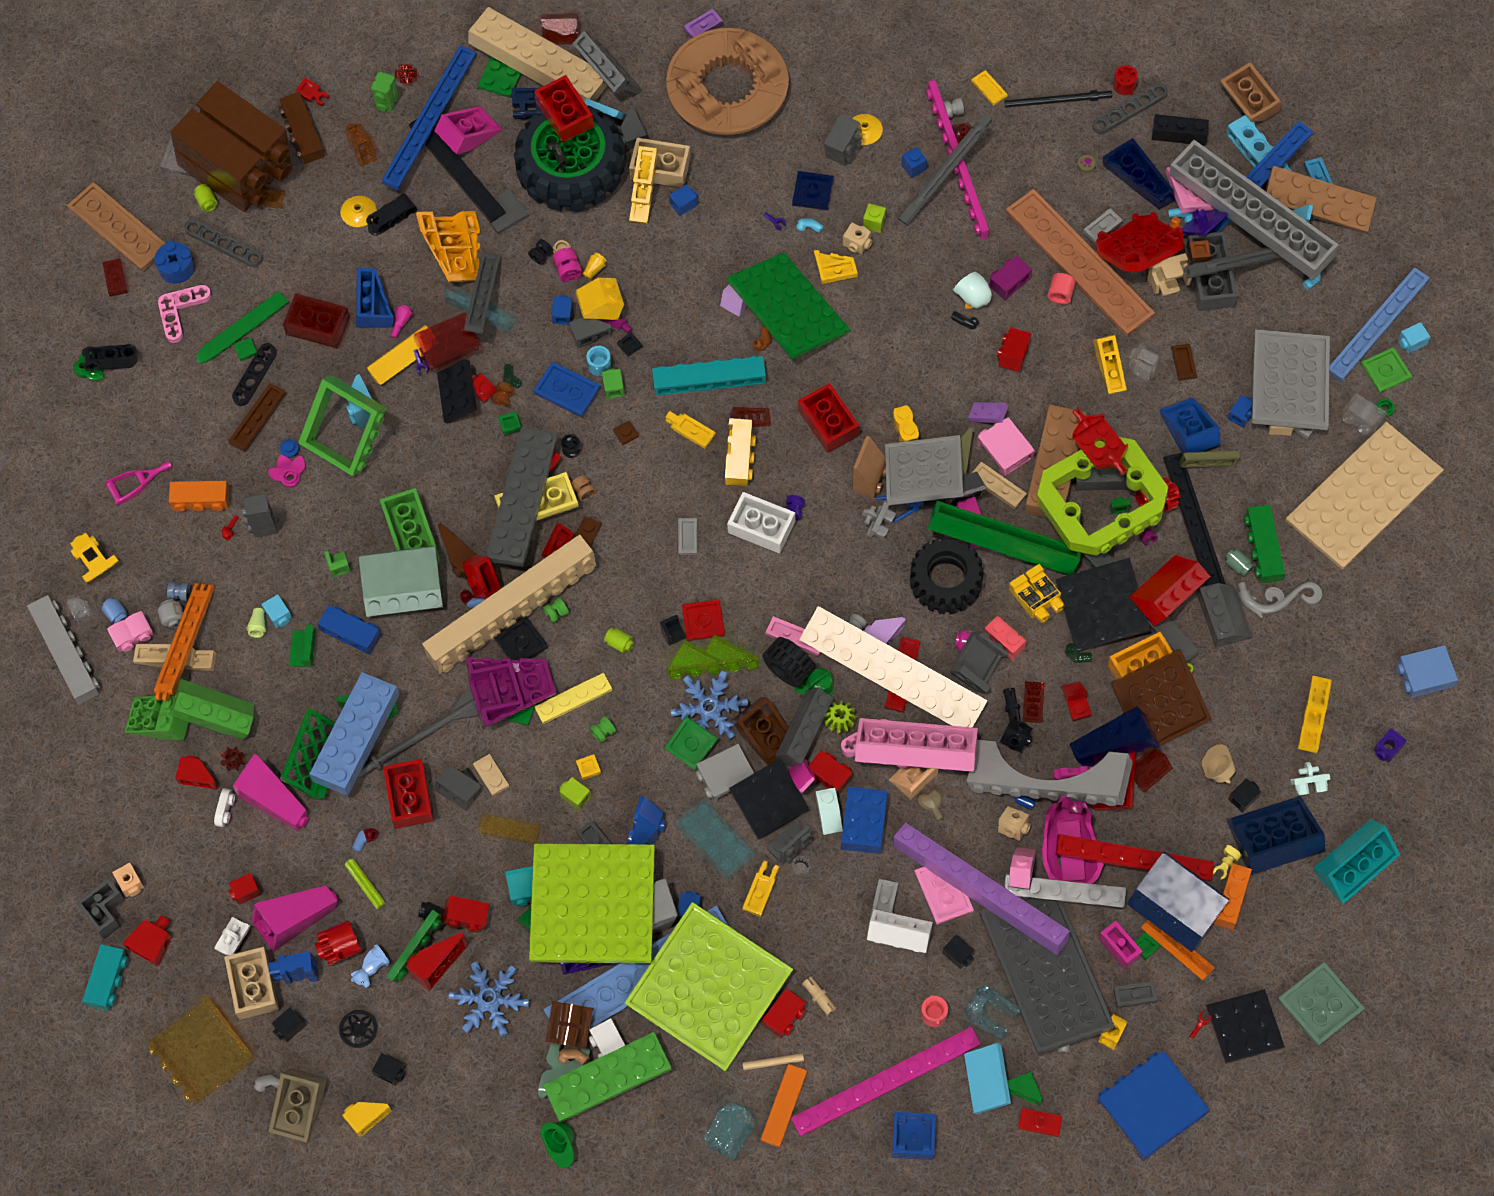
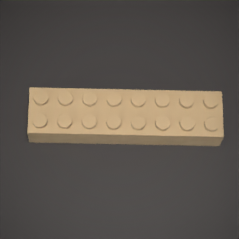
M490 7L483 12L469 30L468 43L543 86L567 75L584 102L586 98L596 102L607 87V83L589 63Z

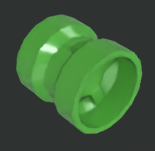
M560 597L555 599L551 605L547 604L542 607L546 616H550L551 623L556 622L558 617L569 614L566 605Z
M605 716L599 720V724H594L589 728L591 734L599 743L606 740L607 734L612 735L616 732L614 725Z

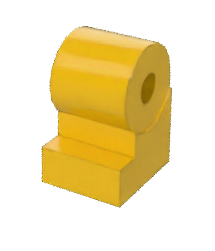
M1113 1014L1111 1018L1115 1029L1102 1033L1098 1042L1115 1050L1128 1021Z

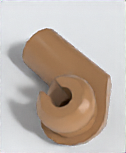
M576 1048L562 1049L559 1052L558 1061L565 1064L569 1059H574L585 1065L590 1057Z

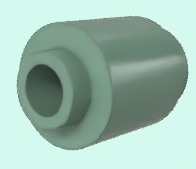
M1232 549L1225 556L1227 559L1225 563L1238 575L1245 576L1254 566L1251 563L1252 560L1239 549L1235 551Z

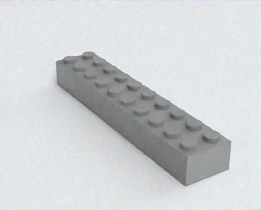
M1193 140L1170 165V176L1219 212H1227L1228 215L1226 217L1312 280L1337 255L1339 244L1197 141Z

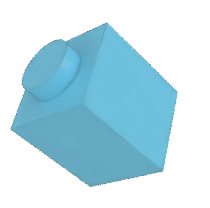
M1420 322L1401 331L1398 342L1400 347L1409 354L1428 345L1430 335Z
M278 594L261 604L275 628L286 626L290 619H292L289 610Z

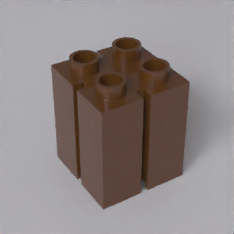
M216 81L196 103V106L200 108V112L198 113L191 109L170 131L173 147L175 148V157L180 168L201 183L206 184L215 193L245 213L252 204L260 207L267 200L270 190L265 187L266 184L270 185L275 179L282 182L290 174L293 164L290 163V147L288 146L287 133L284 127L222 83Z

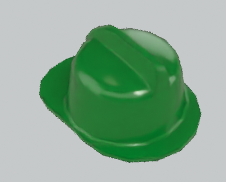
M825 668L814 669L799 687L794 688V691L805 695L807 690L820 688L828 695H831L834 692L831 672Z
M559 1121L543 1124L540 1129V1135L548 1155L560 1168L571 1166L574 1161V1152L571 1145L574 1141L572 1129L564 1122L560 1123Z

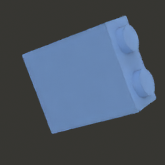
M1445 645L1401 656L1396 665L1398 674L1402 675L1404 679V691L1409 693L1410 698L1452 688L1458 682Z

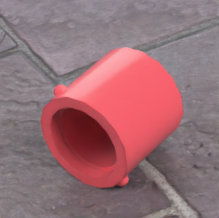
M1054 274L1047 296L1048 299L1060 304L1070 303L1076 280L1068 274Z
M930 995L922 1004L921 1018L923 1022L930 1027H939L946 1021L948 1014L946 1001L939 996Z

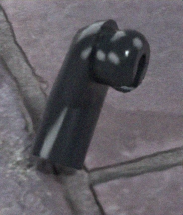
M957 311L951 315L952 320L971 330L976 329L977 325H979V320L976 317L969 319Z

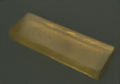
M483 813L478 833L534 845L537 842L540 825Z

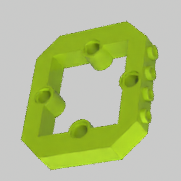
M1119 437L1125 445L1128 444V450L1122 459L1123 465L1128 469L1126 485L1133 491L1141 490L1149 502L1128 514H1119L1114 522L1089 536L1079 523L1081 512L1079 505L1074 502L1066 503L1056 488L1075 477L1083 480L1089 478L1092 474V467H1094L1092 462L1082 450H1079L1043 471L1037 493V504L1069 550L1095 556L1100 553L1105 554L1114 545L1123 544L1130 536L1139 535L1146 527L1150 525L1155 526L1161 521L1168 486L1135 440ZM1097 441L1095 446L1102 448L1105 446V443ZM1084 465L1087 468L1081 469L1079 466ZM1137 476L1140 479L1134 480L1132 477ZM1067 513H1074L1075 515L1068 516ZM1121 524H1126V525H1128V527H1127V528H1123V527H1121L1120 525H1121Z

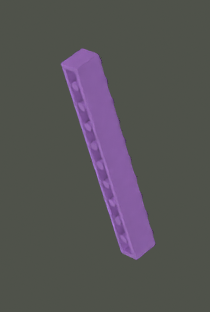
M904 823L894 836V847L923 867H926L929 871L1054 954L1058 955L1069 941L1070 931L909 824Z

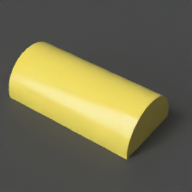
M567 472L547 478L536 521L579 507ZM503 493L494 495L498 510Z

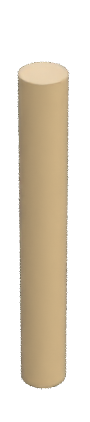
M803 1053L742 1062L743 1070H751L802 1062L804 1057Z

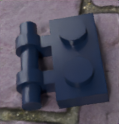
M512 88V107H520V110H513V118L520 117V119H526V117H532L535 113L539 116L543 114L536 103L534 93L539 88ZM525 107H536V110H525Z

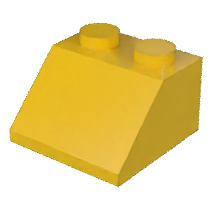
M598 277L576 290L575 293L583 318L619 319L624 302L616 278Z

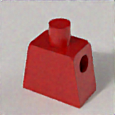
M161 915L155 924L144 920L123 942V945L126 949L158 967L171 940V936L165 931L170 921Z

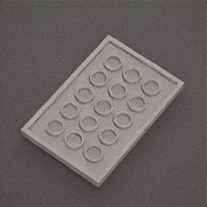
M1255 329L1251 423L1328 430L1330 336Z

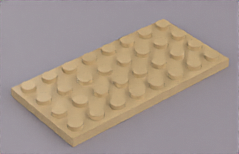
M1385 422L1309 495L1285 521L1343 570L1444 469L1388 422Z

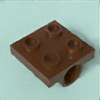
M552 1001L545 1042L586 1048L593 1008Z

